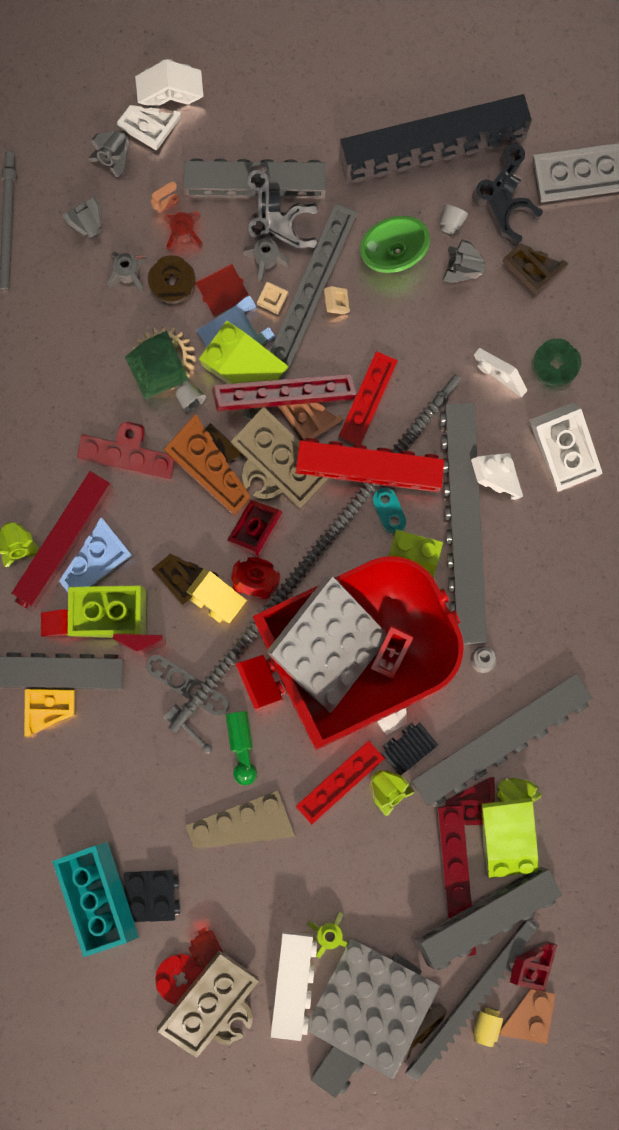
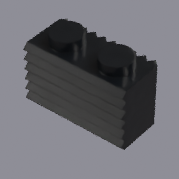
M413 722L402 730L404 735L396 741L393 737L382 746L385 749L381 753L398 775H403L438 746L421 722L417 725Z

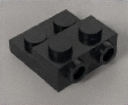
M174 869L124 872L125 896L134 922L176 920V915H180V900H175V890H179V875H174Z

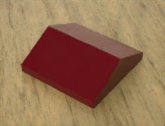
M113 634V639L118 644L140 656L166 645V639L163 635Z

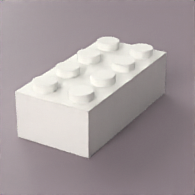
M283 930L271 1038L301 1041L302 1034L307 1035L309 1016H304L305 1008L310 1009L312 994L311 991L307 990L308 983H313L314 965H310L311 957H316L317 940H313V934Z

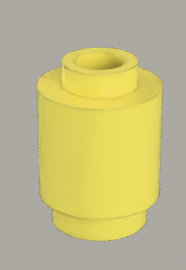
M485 1007V1011H479L473 1035H475L474 1042L489 1047L494 1046V1042L498 1041L503 1017L499 1016L500 1011Z

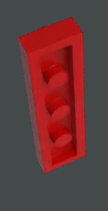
M378 351L375 352L338 439L352 445L362 444L398 360Z
M368 740L299 802L296 808L312 825L385 758Z

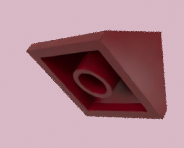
M250 499L227 541L260 558L283 519V512Z

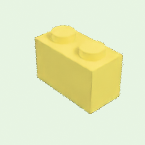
M206 569L202 570L186 591L192 596L190 601L199 608L203 606L210 610L208 615L218 623L222 620L230 623L247 601L215 574Z

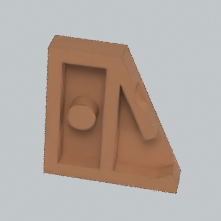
M319 403L278 406L301 441H304L305 438L317 439L343 422L341 416H335L326 411L325 407Z
M529 988L523 1000L513 1010L512 1015L504 1026L501 1027L499 1035L547 1044L556 994Z

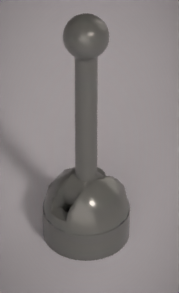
M175 704L162 718L171 724L182 709ZM184 722L182 727L202 746L205 753H210L212 746L205 743Z

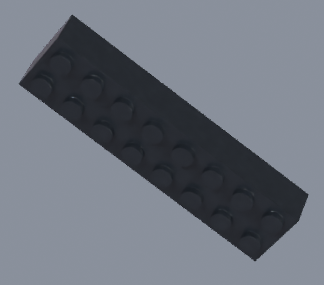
M521 94L340 139L339 158L346 182L358 183L364 181L366 177L374 175L375 177L385 176L390 171L398 170L402 172L410 169L411 166L419 164L427 166L439 159L451 160L456 155L463 153L472 155L480 149H496L508 142L511 144L519 143L526 138L532 119L525 95Z

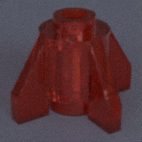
M197 211L191 213L179 212L175 215L166 214L164 216V220L170 225L171 235L166 245L167 250L171 252L178 242L183 243L190 240L199 249L202 248L203 243L196 235L194 226L200 218V214Z

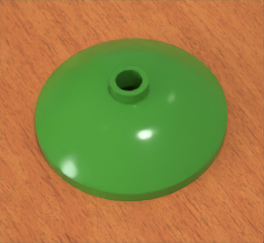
M410 216L390 217L378 222L366 232L360 244V253L365 264L375 271L384 273L400 272L412 267L424 257L430 245V234L426 225L417 218Z

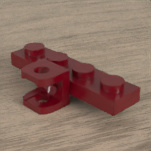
M128 421L120 425L116 441L82 434L77 454L79 459L166 479H171L175 463L167 453L143 448L145 427ZM129 429L133 430L134 437L129 435Z

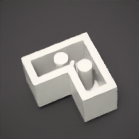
M163 59L155 66L146 68L144 72L135 76L137 101L140 104L156 108L169 100L189 105L204 97L201 70L192 68L188 64L176 63L172 59Z

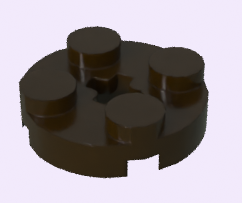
M169 255L160 258L151 267L148 273V284L157 300L168 304H176L191 297L195 288L196 278L194 270L188 262L179 256ZM171 274H174L175 278H179L178 282H175L174 285L165 282V279H169Z

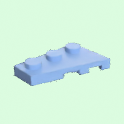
M102 518L99 519L96 524L97 526L91 535L88 536L84 542L85 544L59 580L67 592L68 587H93L132 556Z

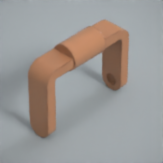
M175 182L166 184L151 195L152 207L158 213L179 201L177 194H172L160 201V199L176 190L177 185Z

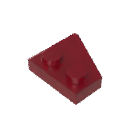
M489 777L445 800V806L462 805L464 825H483L482 804L495 803V777Z
M546 942L516 957L515 964L511 969L510 983L545 991L558 945Z

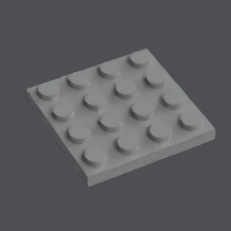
M326 575L270 646L267 653L325 711L331 713L381 649L387 634L333 576Z
M351 938L308 1021L307 1031L387 1077L394 1079L440 986Z

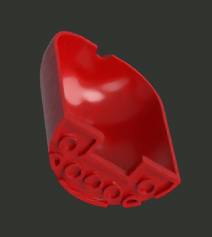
M380 557L335 577L338 583L386 634H388L391 626H394L414 636L393 679L371 669L379 653L378 651L334 710L329 713L273 659L277 673L315 750L323 748L444 689L459 671L464 652L463 637L458 626L461 623L455 610L449 611L445 603L449 602V598L443 588L439 589L431 574L418 563L403 557ZM318 586L252 616L267 650Z

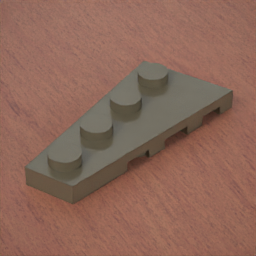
M278 790L186 825L194 849L295 837Z

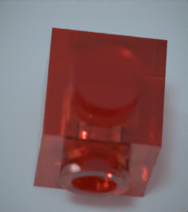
M204 927L193 933L195 938L190 940L192 946L188 948L194 961L199 959L203 969L219 950L226 955L214 928L208 931L207 927Z

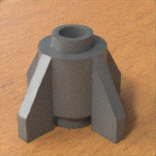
M118 131L95 134L91 142L97 150L88 159L90 162L100 160L104 165L111 166L110 169L115 177H119L124 171L127 150L130 148L128 137Z
M96 196L62 215L69 226L78 231L82 236L88 235L89 239L102 232L99 228L103 226L101 207Z
M271 234L268 238L259 240L255 245L244 247L243 255L254 257L257 265H259L257 278L260 281L263 280L265 268H271L276 263L289 267L290 260L278 251V246L274 242L275 236Z
M461 239L457 248L449 247V269L446 270L443 281L455 283L477 279L478 276L483 274L485 262H483L482 255L470 241Z
M115 251L111 253L114 259V271L107 281L108 287L112 289L120 281L123 283L133 282L134 286L141 293L144 288L137 277L139 275V267L148 261L146 256H132L128 253L118 254Z

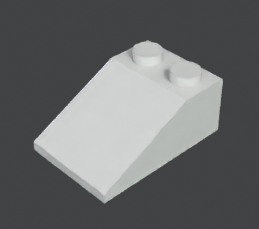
M574 402L529 420L536 442L557 491L603 474L582 410Z

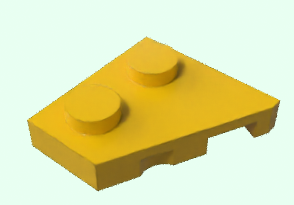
M25 689L24 736H30L75 714V689Z

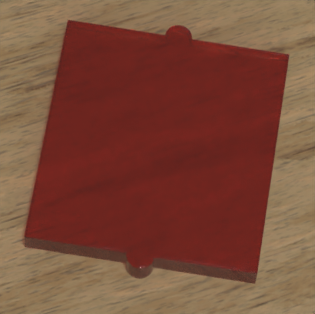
M233 264L196 282L203 296L202 301L208 305L213 317L235 307L244 298L249 296L243 285L244 280L238 276Z

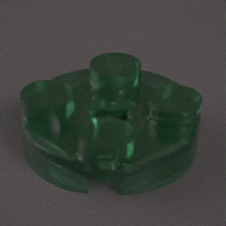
M550 339L544 342L536 351L532 363L533 370L540 383L551 387H562L571 383L580 371L581 356L578 350L570 345V342L564 339ZM554 357H558V360L563 362L559 369H556L550 363L554 360Z

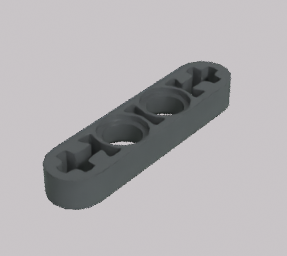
M161 655L150 656L146 661V670L151 676L189 700L192 698L191 689L196 685L202 686L200 684L202 681ZM162 660L161 666L167 670L169 665L173 667L167 673L165 680L161 678L164 673L160 670L152 672V661ZM175 672H180L184 676V682L179 686L173 685L170 681L171 675ZM212 688L214 695L211 698L215 701L223 699L222 704L225 708L223 710L218 709L215 712L213 711L214 705L210 702H207L206 706L201 703L198 706L214 716L225 715L229 709L228 699Z

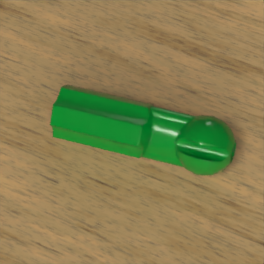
M241 711L225 714L230 750L236 754L237 765L233 770L234 779L240 785L252 784L257 778V770L250 762L249 750L253 746L248 712Z

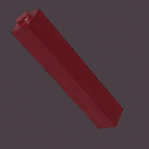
M89 471L11 592L12 595L17 597L14 602L26 609L29 605L33 608L37 607L113 488L111 483Z

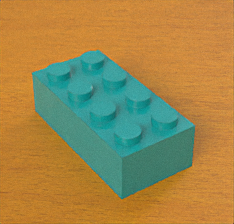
M108 842L52 861L83 958L139 938Z

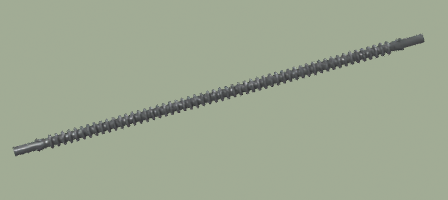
M454 374L444 388L435 393L433 401L427 403L428 408L424 407V413H419L420 418H415V424H410L411 429H406L407 434H402L403 439H398V444L393 445L394 450L391 449L392 453H400L405 451V449H410L409 444H414L413 439H418L417 434H422V428H427L426 423H431L430 418H435L434 413H439L440 406L448 402V396L461 382L459 376ZM363 483L364 487H359L360 492H355V498H350L351 503H346L347 508H342V514H337L338 519L334 518V524H329V530H324L325 535H320L321 540H316V546H311L312 551H307L308 556H303V562H298L299 567H294L295 572L289 573L290 578H285L286 583H281L282 588L276 590V595L272 594L273 599L267 600L268 605H263L264 610L283 602L284 599H288L287 595L293 593L292 589L297 588L296 584L302 582L301 578L306 577L305 573L310 572L309 568L315 566L314 562L319 561V556H323V550H328L327 545H332V539H337L336 534H341L340 529H345V523H350L349 518H354L353 513H358L357 508L363 507L362 502H367L366 497H371L370 492H375V486L379 487V484ZM250 621L251 626L249 628L245 627L246 632H241L242 637L236 639L237 643L232 644L233 648L228 649V654L223 655L224 659L218 661L220 664L214 666L215 670L209 672L211 675L205 677L206 681L204 683H200L202 686L201 688H196L197 693H192L191 700L182 705V711L168 727L175 734L189 716H193L196 713L197 706L200 703H204V698H208L207 694L213 692L212 687H217V681H222L221 676H226V670H231L230 665H235L234 660L240 659L239 654H244L243 649L249 648L248 643H253L252 638H256V633L258 632L255 622Z

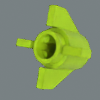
M5 523L0 529V554H2L4 567H9L14 562V559L22 558L25 555L35 557L38 547L33 542L31 533L20 523Z
M378 770L370 778L371 783L369 786L371 787L373 800L385 816H388L394 806L403 798L411 796L415 792L404 776L389 770Z
M514 777L503 779L497 787V796L501 799V802L532 798V801L535 802L541 798L542 794L537 791L538 787L533 782Z
M338 912L334 922H327L321 926L310 920L308 921L307 926L317 932V939L321 945L316 953V957L321 958L326 949H334L339 945L347 947L349 942L342 939L343 935L339 927V923L344 915L342 912ZM333 932L335 938L327 941L325 934Z

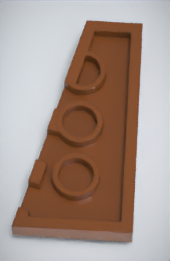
M194 414L162 450L232 515H235L247 502L250 495L235 472L231 470L226 462V458L214 444L212 437L201 424L197 414Z

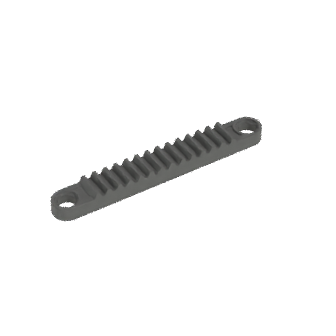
M533 917L524 920L408 1066L405 1074L414 1082L423 1075L435 1058L442 1059L440 1052H447L449 1050L446 1045L448 1042L454 1044L453 1035H461L460 1026H468L465 1020L467 1018L473 1020L472 1011H480L479 1002H487L484 996L493 994L491 987L498 988V978L504 980L503 972L511 971L509 964L515 963L516 955L524 954L522 948L540 925Z

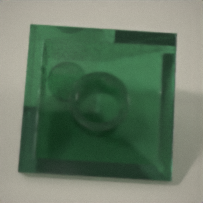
M167 330L144 340L125 356L145 400L189 380Z

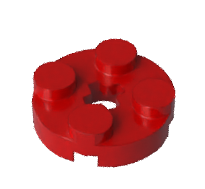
M247 557V561L241 563V559L234 564L231 573L233 589L238 593L257 596L260 599H268L278 588L280 572H276L273 569L274 565L262 558Z
M184 953L172 955L165 959L159 965L155 976L156 989L161 997L171 1004H176L203 971L202 965L195 957ZM183 972L185 973L184 978L187 980V983H182L178 986L173 977Z

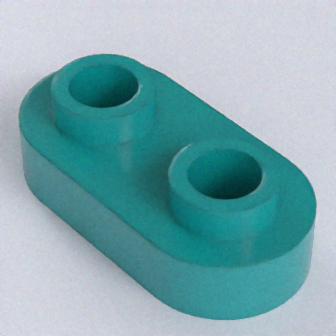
M389 488L378 489L373 496V506L383 529L387 533L395 535L396 529L404 530L406 517L395 492ZM388 496L390 501L382 503L380 498ZM395 517L399 520V523L392 525L390 519Z

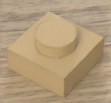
M267 282L257 301V305L278 315L288 296V291Z
M333 286L324 289L327 312L337 314L350 312L347 289Z

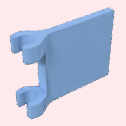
M250 296L244 298L235 307L196 330L206 347H208L226 321L244 331L261 345H265L276 338L270 327L257 335L244 313L256 308Z

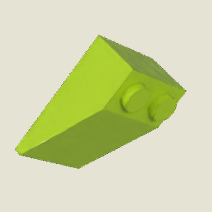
M228 321L224 323L199 358L205 369L228 384L280 380L288 369L284 362Z
M396 529L389 556L412 560L424 567L434 578L443 542Z
M142 586L68 587V636L113 638V634L146 635V589Z
M532 798L482 804L483 850L488 877L495 878L538 872V851Z

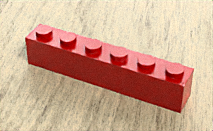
M305 438L304 441L300 440L295 474L439 492L442 488L445 459H439V456L435 454H425L423 457L415 456V452L412 451L392 453L391 449L379 447L377 450L367 449V446L360 444L347 447L337 441H329L328 444L319 443L318 439Z

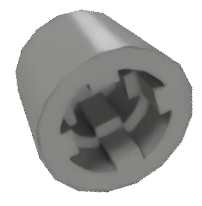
M444 205L440 219L441 230L451 235H454L455 231L459 232L468 213L455 206Z
M184 381L176 387L177 392L175 395L184 412L195 410L206 399V395L193 382L188 383V381Z
M481 646L472 652L470 661L476 671L486 673L494 669L497 657L491 648Z

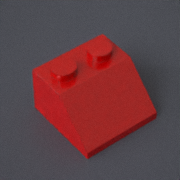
M260 655L236 664L256 713L283 701L281 696L285 694L280 680L275 682L272 673L276 671L270 658L266 660L264 655Z

